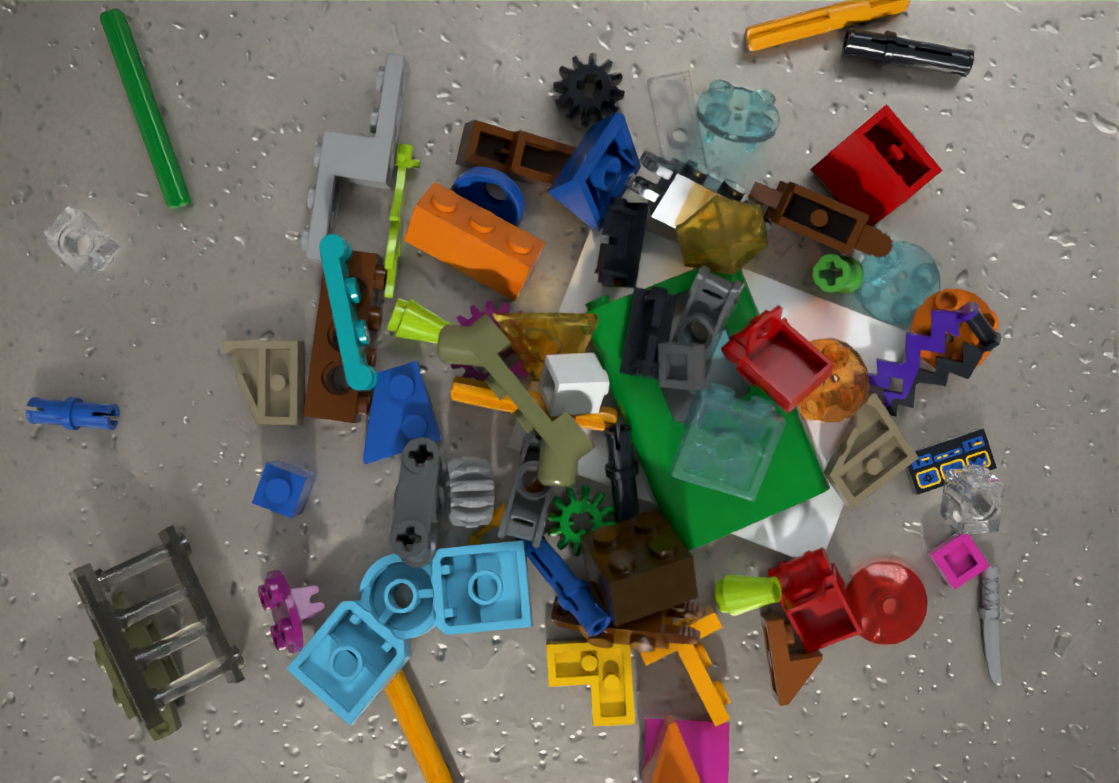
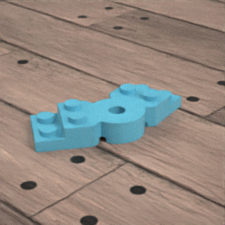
M525 540L438 549L434 559L428 565L420 568L406 565L395 553L382 557L371 565L360 583L361 600L341 602L286 669L349 726L354 724L379 692L389 685L411 658V638L426 634L435 626L445 635L533 627ZM402 584H407L413 592V600L406 608L401 607L395 599L396 590Z

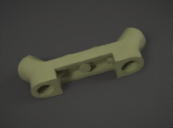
M486 313L470 327L445 325L439 332L437 346L438 356L442 362L485 367L490 373V376L484 380L500 401L508 395L518 408L512 415L527 434L535 429L541 436L537 472L539 482L543 485L555 487H571L577 481L579 459L595 448L585 432L567 410L553 422L502 361L514 351V348Z

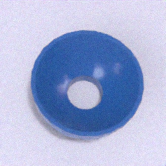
M474 167L462 173L451 186V190L456 194L492 212L514 226L519 227L525 213L524 198L519 187L506 174L489 167ZM493 183L500 186L505 192L506 199L499 200L492 197L487 191L486 184Z

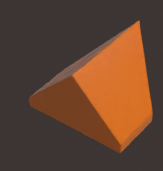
M672 714L664 717L642 772L644 783H701Z

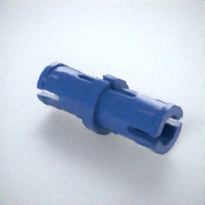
M32 397L27 406L37 407L39 411L26 410V418L30 424L63 425L67 430H78L80 427L115 430L119 421L110 420V417L120 416L117 404L87 403L77 397H68L65 401Z

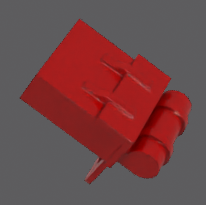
M778 305L771 311L764 310L759 316H754L745 328L739 333H734L729 338V341L721 347V351L731 363H737V373L754 388L758 386L788 414L831 376L834 363L795 330L785 317L781 319L783 308Z
M823 547L814 551L808 550L802 556L787 562L785 560L781 561L777 566L768 569L769 577H777L781 584L782 598L780 603L807 654L862 633V621L844 588L845 582L835 563L830 562Z

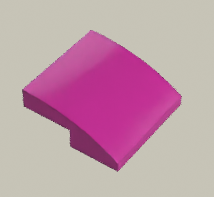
M646 718L644 720V762L642 764V772L663 719ZM675 720L701 783H728L729 723L724 722L715 727L713 722Z

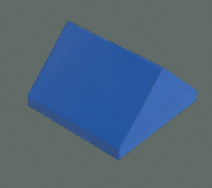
M616 112L591 126L547 191L588 226L599 232L604 224V207L609 205L610 197L621 198L628 188L625 183L630 174L636 175L641 168L624 114Z

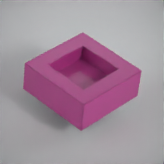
M962 529L927 552L949 587L954 590L990 567L968 532Z

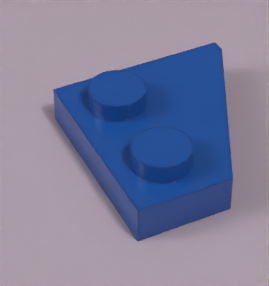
M419 361L379 372V381L374 387L363 454L364 464L403 453L404 447L415 438L426 437L434 442L442 441L441 431Z

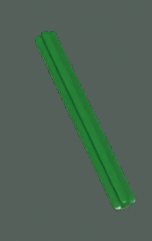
M116 8L101 13L100 21L166 205L172 210L186 207L191 203V198L125 14Z

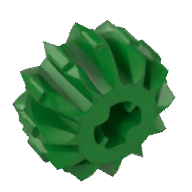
M586 484L582 487L580 498H576L572 486L566 487V495L570 500L567 503L561 497L555 495L552 498V502L562 511H549L547 519L550 521L560 522L547 529L548 536L551 537L563 533L564 535L557 543V548L563 550L572 541L574 542L572 555L576 557L581 553L579 535L594 531L601 526L616 523L613 520L602 519L615 512L613 504L605 505L601 508L598 507L604 501L605 493L599 491L590 500L588 499L590 486ZM585 511L591 514V516H588L589 523H592L589 528L581 525L576 530L571 526L574 524V519L570 518L571 514L576 512L582 515Z

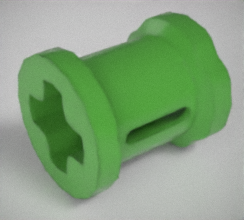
M828 254L822 256L819 262L814 265L812 276L814 283L824 292L848 294L856 291L861 286L864 279V271L860 262L853 257ZM842 268L843 276L837 277L835 280L834 273L841 271Z

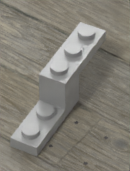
M387 53L386 66H379L376 89L378 92H382L380 107L373 108L370 120V131L375 133V138L324 131L323 141L316 143L314 166L318 168L317 182L310 185L307 200L308 208L312 209L310 226L305 225L301 239L302 250L306 251L305 258L313 262L322 263L319 251L321 239L328 234H335L342 183L392 190L396 148L399 142L410 68L405 56Z

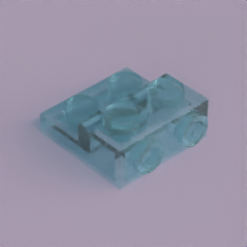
M711 383L709 389L703 388L695 392L683 424L685 432L670 469L671 476L754 502L786 422L781 413L776 411L777 405L774 402L759 396H752L751 401L747 402L735 398L736 392L733 389L722 384Z

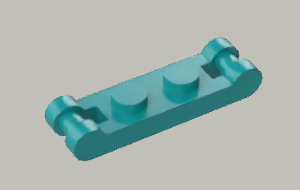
M328 234L321 239L319 251L346 381L352 389L371 390L378 384L379 374L367 362L364 346L370 345L369 331L366 321L358 319L355 303L361 302L360 288L357 278H350L347 263L352 258L353 248L348 241L339 235Z

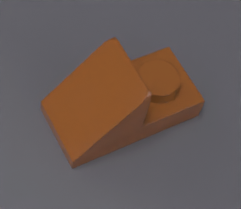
M776 611L762 613L760 618L772 694L780 706L789 705L823 659V654L819 650L808 654L805 649L789 651L788 648H792L795 645L790 622L784 623V619Z

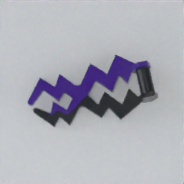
M969 301L960 307L959 310H931V335L906 332L904 361L898 363L876 358L878 374L856 371L855 404L858 406L865 392L866 384L889 389L890 377L903 379L902 392L883 389L886 401L883 405L891 416L897 417L898 404L910 408L914 407L915 387L918 383L946 386L949 372L969 379L984 352L991 351L1000 345L1002 336L999 332L994 331L979 311V305L976 302ZM959 322H966L979 340L977 345L963 341L962 361L936 356L935 372L919 367L921 350L945 354V332L959 337Z

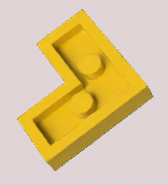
M586 639L546 641L549 687L591 684L593 726L635 724L631 647L629 645L613 644L611 648H600L589 644Z

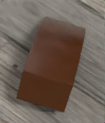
M472 120L464 124L456 165L470 169L474 167H489L506 174L512 180L550 188L576 147L522 130L513 132L478 120Z

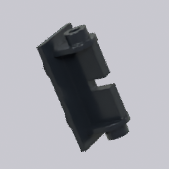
M610 197L609 205L604 207L605 218L602 235L609 237V243H600L597 269L594 274L598 275L597 283L608 287H636L649 203L627 202V199Z
M634 287L619 373L659 380L658 343L668 342L670 339L677 295L668 294V289L651 287L648 290Z

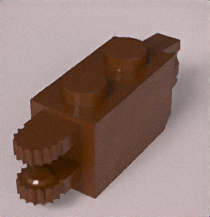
M755 181L748 196L750 199L768 206L764 216L771 219L773 223L852 257L855 249L869 256L879 257V259L881 257L885 258L886 255H890L889 253L893 251L892 247L894 245L892 244L893 240L890 239L891 236H887V233L882 234L881 230L867 225L870 215L789 181L787 184L780 181L775 190Z
M589 581L587 584L591 588L590 594L593 596V598L599 604V606L609 615L602 601L600 600L598 594L593 588L591 582ZM555 596L551 612V620L556 626L581 632L586 641L593 646L611 648L613 644L629 645L637 651L653 652L655 648L669 649L670 643L688 645L699 643L701 633L699 630L689 626L673 625V619H701L704 613V606L699 602L688 601L619 626H615L611 619L606 629L596 636H588L585 629L570 610H564L558 603L559 596Z

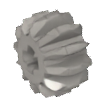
M475 455L452 458L447 465L446 471L447 510L450 521L454 526H465V528L489 525L493 518L495 501L491 463L485 457H475Z

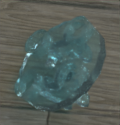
M718 79L712 81L709 89L702 92L696 105L697 118L706 128L704 141L713 143L716 135L732 142L745 143V151L753 153L757 143L765 142L772 138L778 129L781 120L779 112L774 106L775 96L764 89L752 91L743 87L733 86L725 80Z
M906 241L892 242L894 245L892 247L893 251L889 253L890 255H886L885 258L881 257L879 259V257L875 258L874 255H867L862 260L861 265L864 271V279L861 286L854 291L857 300L861 302L863 308L876 320L891 325L911 323L916 308L925 302L926 297L941 289L940 272L933 257L918 245ZM901 272L905 274L904 280L899 277ZM892 286L897 289L895 294L891 292Z

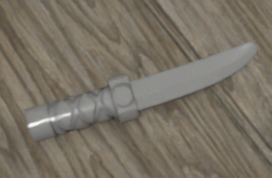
M989 565V568L981 572L983 597L982 607H979V618L982 619L987 669L993 682L1000 686L1003 684L999 619H1003V608L999 607V567Z

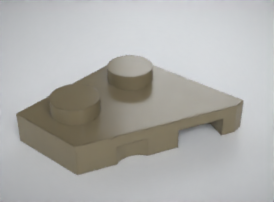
M222 340L221 347L225 354H230L239 374L236 376V380L241 391L249 399V408L257 425H303L304 341Z
M867 391L863 394L823 473L847 507L854 509L919 457L877 394Z

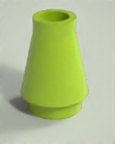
M398 298L386 329L395 332V337L438 344L440 330L445 325H452V323L437 316L411 298L408 301Z
M727 574L724 579L718 580L715 585V599L719 610L722 613H730L732 616L743 614L770 603H778L782 598L781 584L777 577L766 578Z

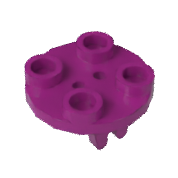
M272 570L267 572L264 584L258 586L259 599L264 610H271L275 625L270 627L276 649L279 651L286 648L290 653H296L303 648L301 623L323 610L324 603L316 602L313 604L309 601L311 596L319 592L317 586L290 589L280 570Z

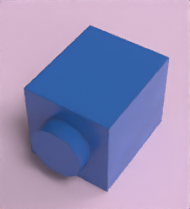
M280 460L268 462L265 465L252 504L290 518L298 516L304 511L317 474Z

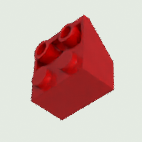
M887 104L810 169L836 201L870 215L867 225L872 227L943 171Z

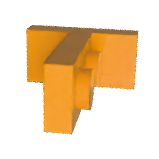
M711 605L704 607L701 619L682 618L673 623V625L689 626L701 632L700 639L723 628ZM701 642L696 645L670 643L669 649L655 648L653 652L639 651L646 666L677 651L715 727L730 720L724 706L732 702L721 680L712 683L706 668L713 664Z

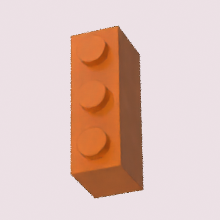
M433 182L415 205L404 238L405 242L513 301L517 299L531 277L546 245L544 241L527 231L514 226L436 182Z

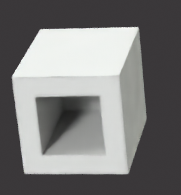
M594 353L546 355L537 388L550 416H560L566 410L570 415L599 413L603 397L609 391V377L607 372L602 369Z

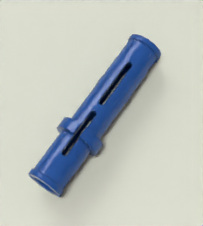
M543 535L539 548L533 547L531 541L525 540L527 557L559 596L558 603L564 610H570L585 629L588 636H596L605 630L611 622V618L590 594L591 588L586 581L579 580Z

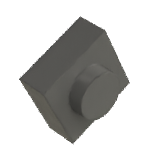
M671 341L658 343V364H660L659 387L692 391L705 388L704 344Z

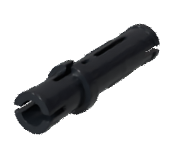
M848 27L842 45L843 55L875 59L879 65L888 66L891 62L960 75L961 77L969 75L974 61V50L972 49L966 50L897 37L896 32L888 30L884 34Z
M620 424L619 441L616 425L608 426L603 430L608 454L605 473L606 477L611 479L616 523L634 518L640 514L635 477L639 473L638 461L633 459L631 426Z

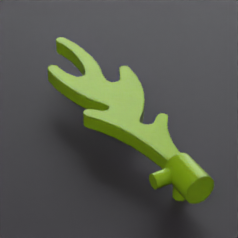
M397 144L395 167H398L390 213L391 226L385 259V269H388L385 298L394 297L398 256H401L407 169L411 167L420 168L421 160L412 159L413 146L409 144Z

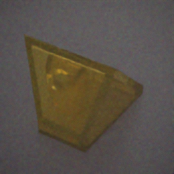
M714 196L685 222L675 225L685 267L701 269L705 265L710 267L713 272L733 275L769 246L760 204L751 205Z
M564 312L492 313L501 330L511 342L514 351L529 373L532 381L540 380L546 355L584 353L599 322L597 314Z

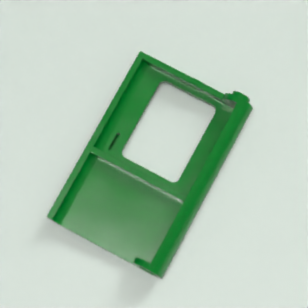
M735 253L704 264L710 267L711 273L733 283L737 280L745 283L740 299L725 327L728 339L734 333H739L745 328L754 316L760 315ZM702 266L644 289L650 290L651 287H661L668 289V294L677 295L691 289L694 279ZM633 293L611 301L609 295H605L585 304L588 312L581 315L602 369L608 374L609 386L624 423L631 426V440L659 509L689 551L816 497L830 489L797 406L787 414L758 386L754 388L746 381L748 392L743 397L686 421L676 422L671 415L657 380L619 373Z

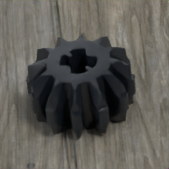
M594 53L589 55L588 64L583 65L578 55L572 58L574 70L562 65L559 68V74L564 80L553 83V91L562 94L555 100L556 107L558 109L569 107L565 114V119L569 122L574 120L578 114L582 115L581 127L584 128L588 127L590 116H594L598 123L605 119L603 110L610 115L618 112L619 107L614 101L623 100L625 95L623 89L615 87L622 82V74L620 72L609 74L613 64L610 59L605 60L600 67L597 66V55ZM587 83L594 84L592 98L583 97V90Z

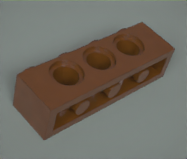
M353 250L352 258L347 263L350 278L356 277L358 284L362 286L364 291L363 299L356 305L358 319L365 320L368 327L370 345L364 346L368 365L375 368L377 349L371 348L373 331L379 332L381 328L383 309L382 307H377L379 290H385L388 269H385L383 257L380 255ZM323 270L303 416L358 423L361 422L362 415H368L371 391L355 390L350 386L345 390H340L333 382V374L336 369L343 366Z

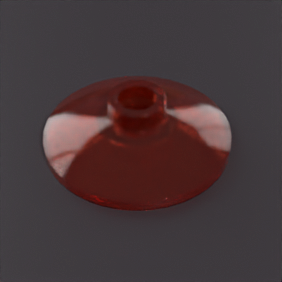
M880 561L866 565L853 575L846 587V592L862 621V633L859 635L872 643L891 645L905 641L918 631L926 617L928 600L924 585L913 571L899 563ZM892 598L896 602V607L892 612L886 613L883 610V604L887 599Z

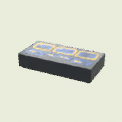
M977 428L915 449L914 451L919 458L905 468L913 494L919 495L996 469L997 466L984 428Z

